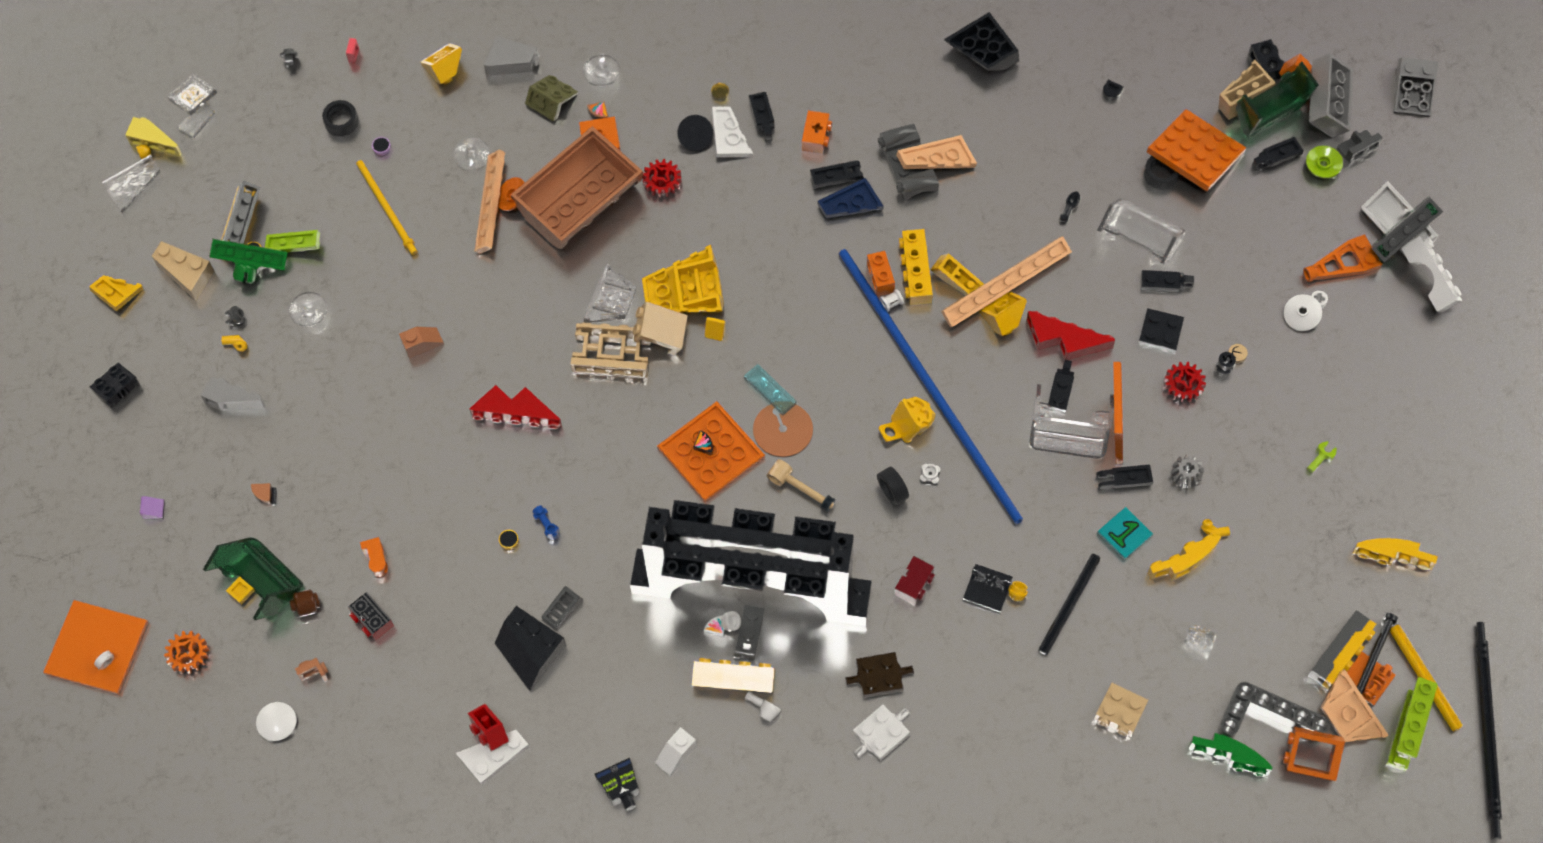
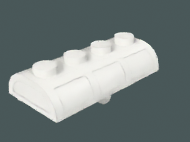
M1388 181L1361 206L1365 214L1385 235L1415 210ZM1428 224L1411 240L1421 235L1426 236V238L1429 237L1432 243H1434L1439 235Z

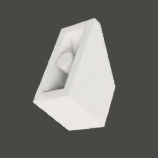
M680 727L667 741L655 764L671 776L697 747L696 739Z

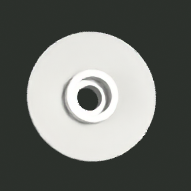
M1296 295L1286 303L1284 308L1286 323L1297 331H1309L1315 328L1322 318L1320 303L1310 295ZM1304 308L1306 309V313L1301 314L1299 310Z

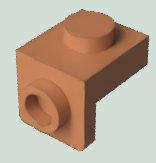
M317 657L310 661H303L295 668L301 681L317 673H320L324 682L328 680L326 676L329 673L324 662L320 663Z

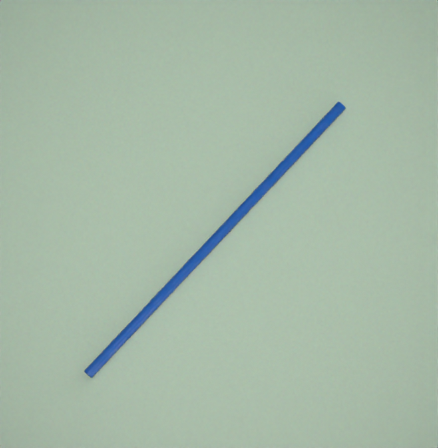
M846 249L841 250L838 254L996 496L1014 523H1020L1023 521V517L848 251Z

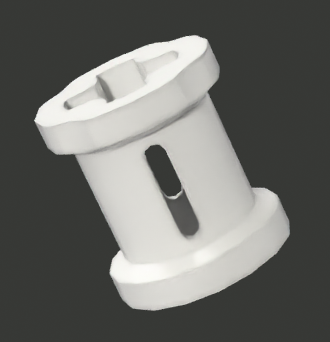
M895 289L893 293L885 297H880V301L887 312L898 304H904L903 297L898 289Z

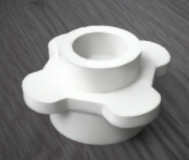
M923 464L920 480L922 482L931 481L934 484L939 481L938 473L941 471L940 467L934 464Z

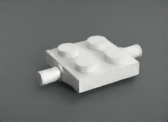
M882 704L853 729V733L862 743L859 748L853 751L854 754L860 758L866 751H869L881 761L911 735L910 731L902 723V720L910 715V712L904 707L903 710L895 715Z

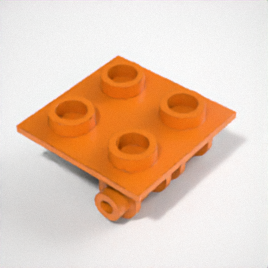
M1364 652L1360 653L1347 671L1356 687L1370 657ZM1376 662L1362 696L1373 706L1396 676L1392 672L1393 667L1389 664L1384 666Z

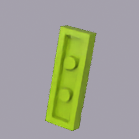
M318 230L269 234L266 235L265 247L287 252L319 250L320 232Z

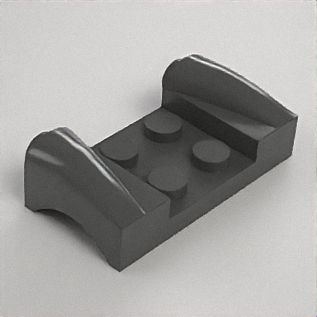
M915 124L880 133L878 144L884 151L896 180L897 191L899 194L901 193L904 201L921 192L939 191V182L933 169H904L896 156L898 150L921 145L920 136Z

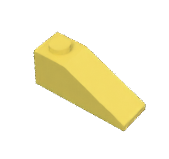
M133 117L125 134L129 144L135 146L146 144L151 150L181 156L182 153L178 145L146 118Z

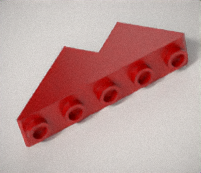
M1028 311L1026 320L1038 351L1059 345L1064 359L1072 360L1113 349L1115 338L1111 335H1102L1092 329H1084L1074 323L1060 321L1056 317H1047L1038 311Z
M495 385L469 408L472 418L478 421L487 419L496 423L504 421L514 425L529 424L532 427L562 428L561 419L526 387L511 399Z

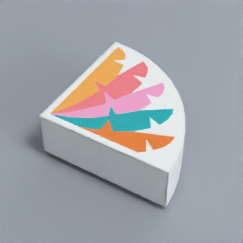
M722 616L711 619L706 624L704 632L723 637L725 629L721 624Z

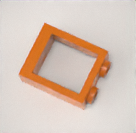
M1294 727L1293 732H1289L1287 744H1290L1289 751H1285L1283 763L1287 771L1336 781L1345 745L1344 738ZM1300 737L1333 744L1327 771L1294 764Z

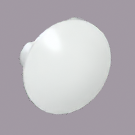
M270 703L263 707L257 716V730L267 741L283 740L295 732L296 714L286 703Z

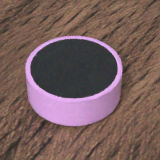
M378 137L373 141L372 148L376 155L384 156L390 152L391 145L387 138Z

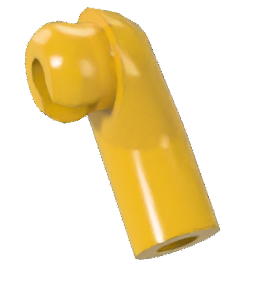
M240 335L222 336L221 338L222 345H233L239 352H244L247 349V342Z
M1203 520L1201 528L1207 535L1216 536L1220 534L1221 537L1230 536L1228 526L1217 528L1213 525L1212 520Z

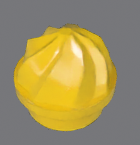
M1014 581L1008 588L1009 597L1017 602L1022 601L1028 594L1027 585Z

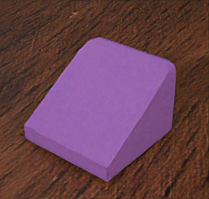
M142 496L140 506L142 518L163 519L164 499Z

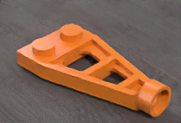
M1364 234L1346 241L1315 264L1305 267L1303 274L1308 282L1362 275L1381 268L1382 263ZM1351 252L1358 265L1345 266L1341 256ZM1334 260L1339 270L1328 272L1324 264Z

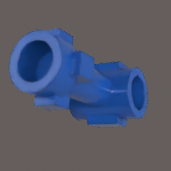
M542 505L534 508L532 511L535 520L539 519L545 527V536L550 540L557 539L560 530L557 525L551 523L547 518V509L543 508Z

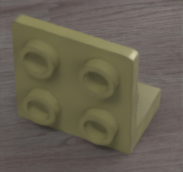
M548 75L529 87L525 105L555 121L558 119L561 105L575 97L578 91L570 85L561 82L555 76Z

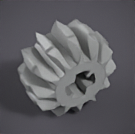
M1185 455L1184 459L1179 456L1177 462L1172 464L1171 475L1174 476L1173 481H1180V487L1183 484H1186L1187 488H1190L1191 484L1196 487L1198 481L1203 479L1204 468L1201 467V461L1195 462V456L1192 459H1189L1188 455Z

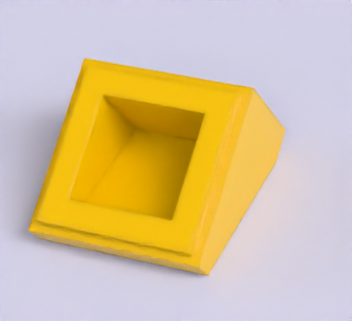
M707 317L705 337L722 341L726 331L725 321Z

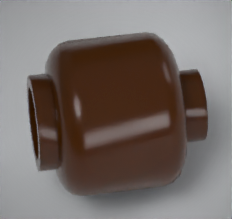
M311 589L295 592L293 600L289 601L291 611L296 612L299 617L315 614L317 608H320L318 595L316 592L313 593Z

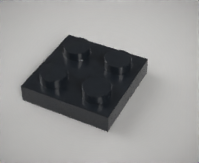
M1147 308L1138 344L1176 353L1184 317Z

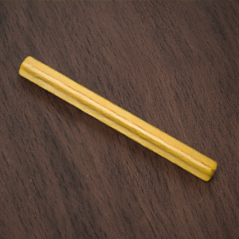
M1399 624L1393 626L1390 633L1417 676L1435 682ZM1437 686L1433 701L1453 732L1462 728L1463 724L1439 686Z

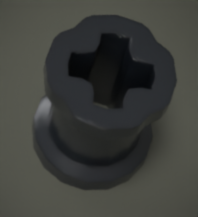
M1223 352L1220 354L1216 364L1219 374L1228 375L1232 372L1236 362V358L1232 353Z

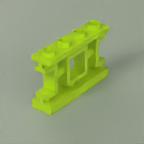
M1418 677L1414 690L1408 689L1386 765L1406 772L1410 759H1415L1418 756L1438 686L1437 683Z

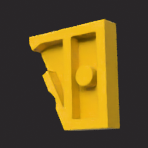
M105 275L89 286L91 292L115 311H118L143 290L142 285L139 283L136 285L128 284L126 280L113 279Z

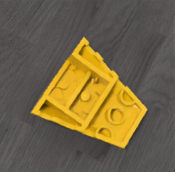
M711 244L698 253L696 251L690 254V257L682 261L674 262L672 266L666 269L662 268L642 278L645 302L647 301L676 312H723L724 298L719 269Z

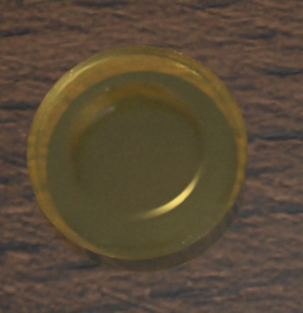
M724 83L713 85L711 89L712 98L719 102L725 101L729 97L728 86Z

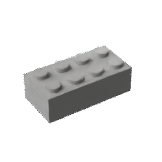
M1329 53L1312 61L1309 123L1334 138L1350 131L1353 69Z

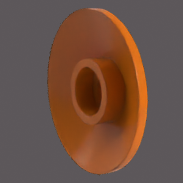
M513 177L501 185L498 207L501 210L511 211L517 207L511 198V194L525 183L524 180Z

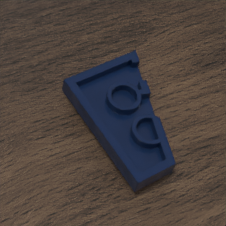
M866 178L817 201V205L826 219L884 209V205Z

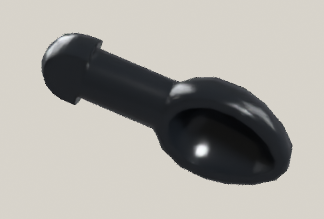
M1078 191L1068 195L1066 208L1060 214L1059 219L1061 222H1067L1072 210L1079 205L1081 196Z

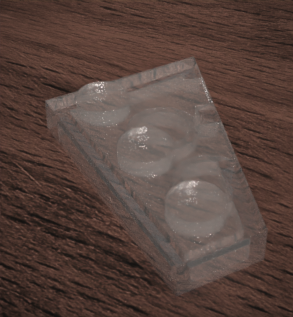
M151 155L102 183L120 212L123 213L161 171Z

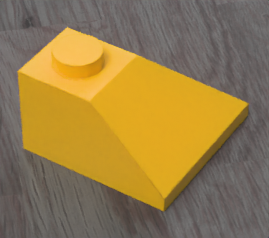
M448 44L420 63L435 82L447 84L457 73L462 49L460 46Z
M1009 291L980 309L979 313L995 333L1005 336L1012 333L1018 327L1027 300Z

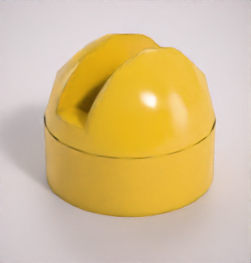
M141 144L136 146L141 160L150 156L151 150L148 145Z

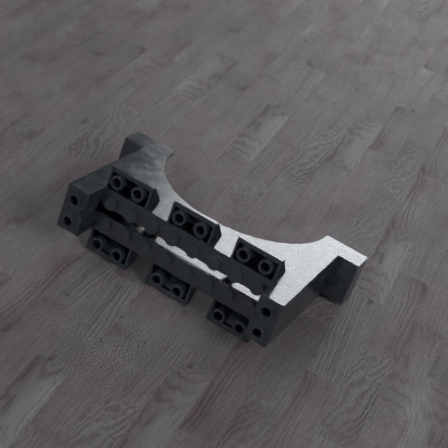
M674 500L671 517L669 509L649 507L642 542L643 549L637 548L630 583L632 593L671 598L672 591L677 587L691 582L702 583L705 580H722V586L763 591L765 585L784 590L783 594L800 596L812 602L824 612L826 620L866 626L872 581L852 578L854 535L835 532L836 522L795 516L793 535L773 533L774 513L735 508L732 527L713 524L715 505ZM715 546L754 548L786 555L788 558L779 555H762L758 552L748 553L741 552L740 550H726Z

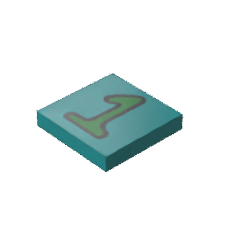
M1126 507L1097 532L1124 561L1153 536V533Z

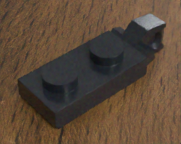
M761 92L749 95V102L758 131H763L765 140L772 139L771 129L775 127L767 93Z
M1292 137L1263 149L1259 156L1254 158L1252 165L1255 170L1264 166L1266 168L1273 167L1302 155L1304 150L1297 139Z
M1142 270L1141 290L1179 292V290H1184V287L1193 288L1194 276L1184 275L1182 272Z
M1064 360L1063 369H1057L1047 409L1066 413L1074 380V372L1070 371L1072 361Z

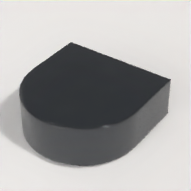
M1108 79L1103 87V97L1110 101L1118 99L1124 86Z

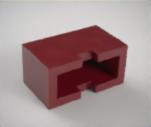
M913 556L906 568L905 576L902 575L895 587L894 595L915 606L918 600H923L926 594L924 589L927 584H932L936 575L934 574L933 565Z

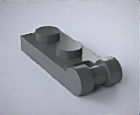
M745 605L734 658L740 659L744 657L748 658L749 661L755 660L764 608ZM743 646H749L750 650L743 649Z

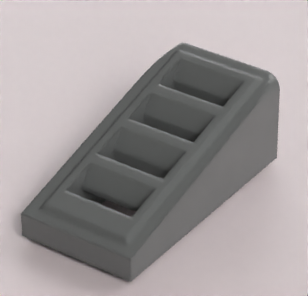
M564 586L541 618L555 629H558L583 598L569 587ZM566 595H569L573 599V601L570 602L568 599H566ZM560 602H565L568 605V607H563L560 604ZM558 607L560 610L563 611V614H559L554 609ZM551 613L559 618L557 622L549 616Z

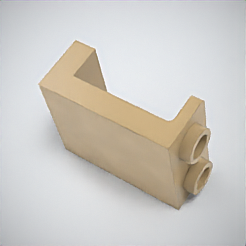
M646 301L636 311L635 317L637 322L632 332L634 334L633 341L638 342L642 339L668 348L667 353L675 355L682 349L688 315Z

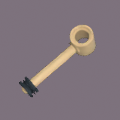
M777 459L766 474L767 478L777 486H782L785 482H788L821 503L820 508H824L826 512L834 506L835 498L832 499L830 495L824 497L791 476L793 472L792 467L781 459Z

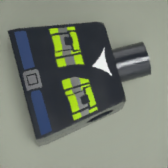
M630 757L594 774L597 783L613 805L622 802L626 811L632 810L637 806L633 797L640 792Z

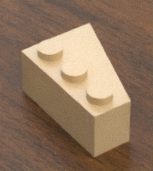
M1254 60L1251 66L1244 70L1236 81H1233L1220 93L1218 108L1230 120L1273 98L1276 82Z
M162 241L152 255L157 267L174 280L195 301H197L214 273L210 261Z

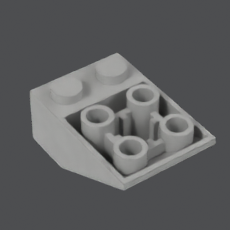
M1405 57L1398 59L1394 112L1431 116L1439 61Z

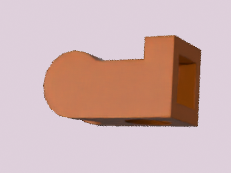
M376 537L360 542L364 555L369 554L370 561L368 564L372 574L378 578L385 576L388 572V566L380 538Z

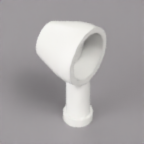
M751 691L745 696V700L761 707L759 716L769 722L777 717L781 711L780 708L754 695Z

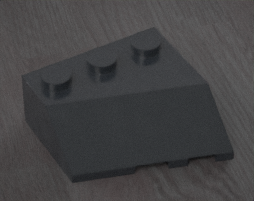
M990 12L944 39L949 45L988 71L1006 70L1020 61L1019 50Z
M515 606L503 622L495 641L496 647L530 692L566 646L564 637L518 606Z

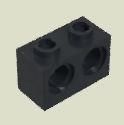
M1272 40L1252 44L1248 53L1251 62L1256 60L1273 80L1282 78L1279 72L1284 65V61L1280 59L1278 48L1273 44Z

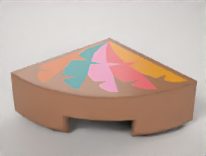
M605 101L587 105L591 115L599 119L608 118Z

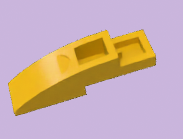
M1220 534L1205 536L1198 542L1190 541L1184 545L1181 556L1176 554L1164 562L1158 560L1152 563L1148 570L1150 580L1169 574L1171 580H1175L1190 573L1206 561L1214 552L1220 542Z
M1395 538L1365 540L1358 542L1353 550V554H1357L1358 557L1373 559L1382 565H1391L1397 559L1400 563L1413 564L1422 570H1432L1438 556L1419 551L1420 543Z

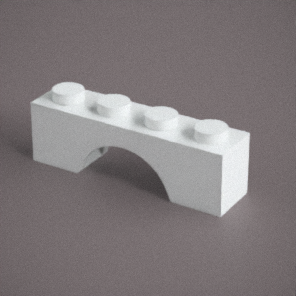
M1420 235L1405 244L1401 249L1409 263H1422L1430 268L1434 276V286L1428 297L1437 312H1444L1462 301L1460 297L1462 294L1459 288L1451 282L1452 276L1449 271L1443 268V260L1438 253L1435 254L1431 239Z

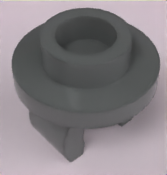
M284 49L280 53V57L285 58V65L287 67H295L294 58L298 56V52L294 51V49Z
M233 306L225 312V315L231 317L225 321L226 324L233 326L243 323L244 312L241 308Z

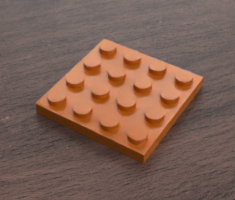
M1185 109L1148 147L1147 153L1205 191H1208L1245 152L1246 147Z

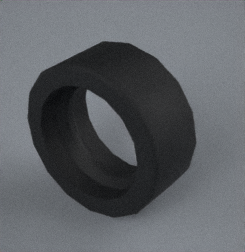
M345 100L329 103L322 114L325 128L335 136L350 134L355 130L359 121L355 107ZM347 111L350 113L351 118L345 124L334 125L330 122L331 116L336 112Z
M1150 156L1144 170V177L1147 183L1157 189L1172 187L1177 182L1179 173L1173 170L1172 176L1168 178L1155 176L1151 168L1153 165L1161 164L1162 162Z
M890 466L877 474L878 483L892 504L898 505L909 498L906 484L893 467Z

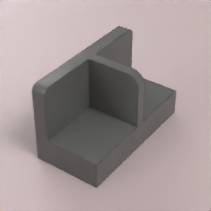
M1367 130L1361 133L1354 131L1351 138L1339 144L1337 149L1350 164L1377 149L1383 138L1379 133L1372 136Z

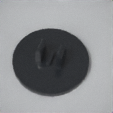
M690 115L680 122L677 129V137L684 148L690 151H700L711 143L713 127L705 117Z

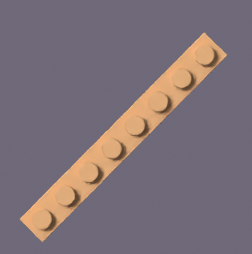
M1063 236L1057 238L943 309L941 312L949 327L957 325L1070 254L1072 251Z

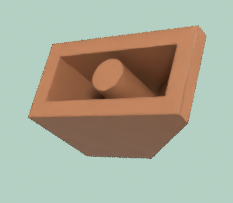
M416 326L399 334L409 359L444 344L437 327Z

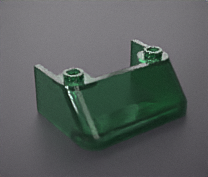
M1303 62L1299 63L1293 72L1288 71L1284 73L1279 84L1253 99L1245 94L1237 101L1235 108L1242 131L1247 139L1298 111L1308 102L1319 84Z
M252 537L216 545L203 568L205 572L219 569L226 577L240 576L254 588L255 592L263 599L260 601L259 608L253 616L255 621L276 615L293 599V594L300 591L303 587L302 581L262 542Z

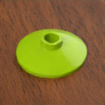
M1317 146L1307 154L1306 165L1313 175L1327 179L1335 177L1340 173L1343 167V159L1336 149L1330 146Z

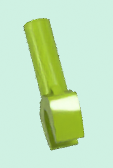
M1329 442L1320 443L1316 449L1319 455L1310 463L1307 470L1313 473L1325 459L1332 461L1336 455L1337 448H1333L1331 452H1326L1324 449Z

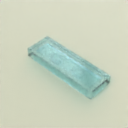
M759 364L744 375V379L782 416L797 404V401Z

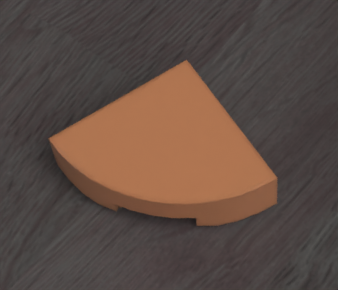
M251 484L255 497L263 503L271 504V484Z

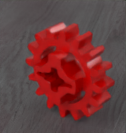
M656 159V164L650 162L649 168H644L645 173L642 176L643 186L646 187V191L651 190L652 196L658 193L660 198L662 194L668 197L669 192L675 194V188L679 189V183H682L681 170H678V165L673 166L671 160L666 163L665 159L660 163Z
M1179 362L1178 367L1173 364L1171 370H1167V376L1164 378V382H1166L1164 388L1169 389L1168 395L1174 394V400L1179 397L1182 403L1184 399L1191 402L1192 397L1197 400L1199 394H1203V388L1206 386V382H1204L1206 376L1201 375L1202 369L1196 370V364L1191 367L1189 362L1186 365Z

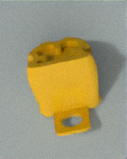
M914 396L909 399L904 398L899 402L892 414V422L880 425L878 429L886 442L902 438L904 442L909 443L912 441V438L921 435L930 428L934 422L935 413L931 409L929 402ZM891 428L895 435L892 437L888 436L885 433V429Z

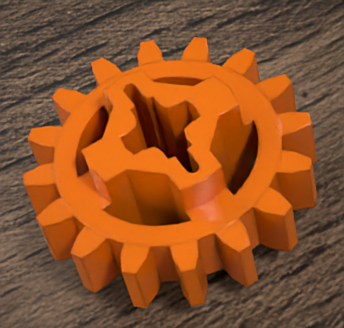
M182 631V636L180 637L174 634L175 640L169 639L168 641L171 645L165 646V650L169 652L164 654V657L168 659L167 664L172 666L171 668L175 672L179 669L181 674L185 670L191 674L194 668L196 671H199L198 665L204 666L203 659L209 658L207 653H205L209 651L205 639H201V635L199 633L195 635L193 631H190L188 635L185 631Z

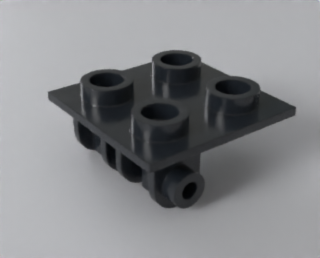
M118 362L89 387L104 399V402L110 407L120 400L119 396L121 398L124 397L120 392L121 390L128 394L127 390L130 392L137 386L139 381L135 375Z
M975 564L963 600L1001 612L1013 576Z

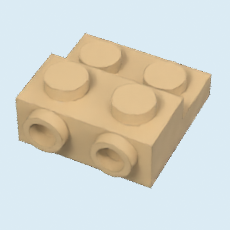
M1111 683L1094 719L1101 726L1112 727L1116 729L1118 734L1131 737L1148 703V699Z

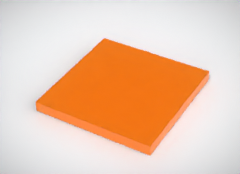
M1113 362L1115 463L1122 464V368L1120 362Z
M717 401L657 445V449L705 503L765 458V454ZM700 430L705 432L712 441V455L693 449Z
M73 600L43 673L119 695L149 622L146 619ZM109 650L114 655V660L108 667L99 670L94 665V662L102 653Z

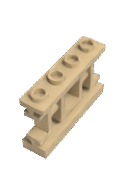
M588 322L576 323L575 338L576 340H584L582 353H572V372L647 378L648 357H640L641 345H651V342L641 339L636 343V347L626 346L627 338L634 339V334L632 333L634 327L627 325L610 326L605 323L600 325ZM589 336H599V343H589ZM604 342L621 343L620 355L603 354ZM588 351H597V359L587 358ZM625 353L635 354V362L624 361Z

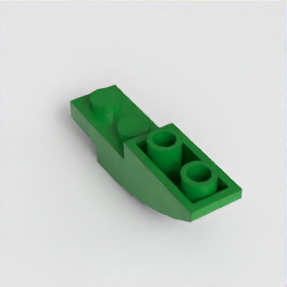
M1215 733L1212 740L1193 736L1190 741L1189 749L1194 750V753L1200 755L1211 754L1217 759L1229 758L1228 766L1233 767L1235 771L1245 772L1246 770L1260 777L1268 776L1272 771V765L1259 753L1230 737Z

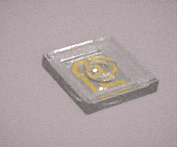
M193 74L167 97L172 103L192 116L216 95L217 91L214 87Z

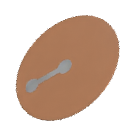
M776 402L766 406L759 412L753 424V434L757 444L765 452L774 456L786 457L801 452L809 444L813 435V424L808 413L800 406L790 402Z

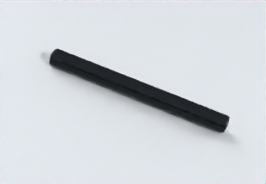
M1094 553L1090 555L1039 646L1038 651L1040 653L1048 655L1100 562L1101 558Z

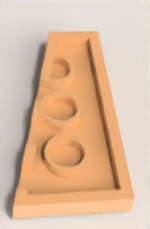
M961 135L898 150L896 154L904 169L975 168L977 165Z

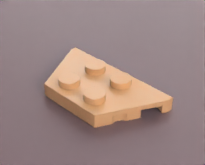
M1341 670L1320 707L1337 734L1343 737L1345 742L1389 736L1346 670Z

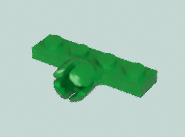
M212 238L209 257L234 262L233 278L239 282H243L244 279L246 283H253L259 267L284 270L288 252Z

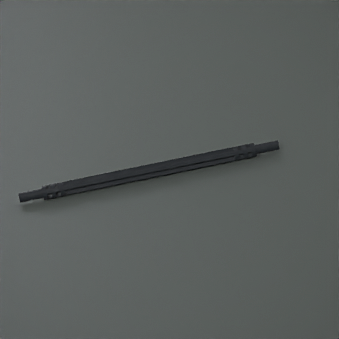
M1477 622L1478 641H1476L1489 819L1492 820L1493 839L1500 840L1502 839L1500 822L1502 819L1489 648L1485 634V623Z

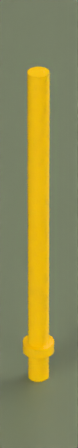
M359 160L356 165L403 240V246L409 250L412 256L416 255L418 251L414 246L413 239L409 238L364 162Z

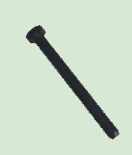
M1385 613L1383 617L1385 623L1357 685L1362 695L1391 627L1398 621V617L1392 613Z

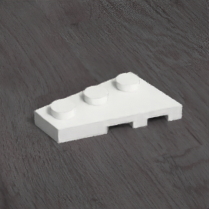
M712 107L716 157H752L753 152L748 147L746 138L738 127L739 124L731 107Z
M517 730L506 733L509 742L493 751L480 743L457 752L456 755L482 785L529 747V744Z

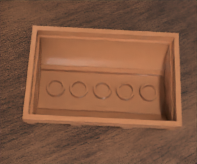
M592 126L513 192L511 198L527 222L554 247L562 249L581 229L587 228L592 223V220L608 206L614 205L619 200V197L629 188L637 185L642 180L643 171Z

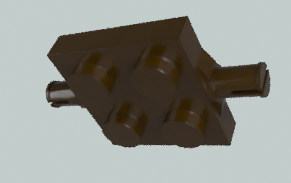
M896 652L857 658V675L845 677L846 685L859 683L863 697L868 698L902 692V675L914 674L912 665L900 667L897 662Z

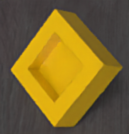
M240 576L226 590L227 594L241 605L255 591Z

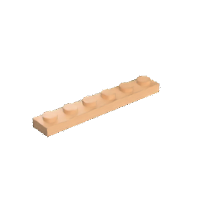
M500 149L489 154L487 159L474 250L479 254L492 249L502 171L505 163V152Z

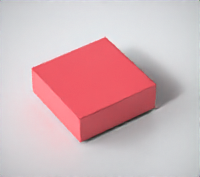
M350 38L346 56L349 63H355L359 46L356 39Z

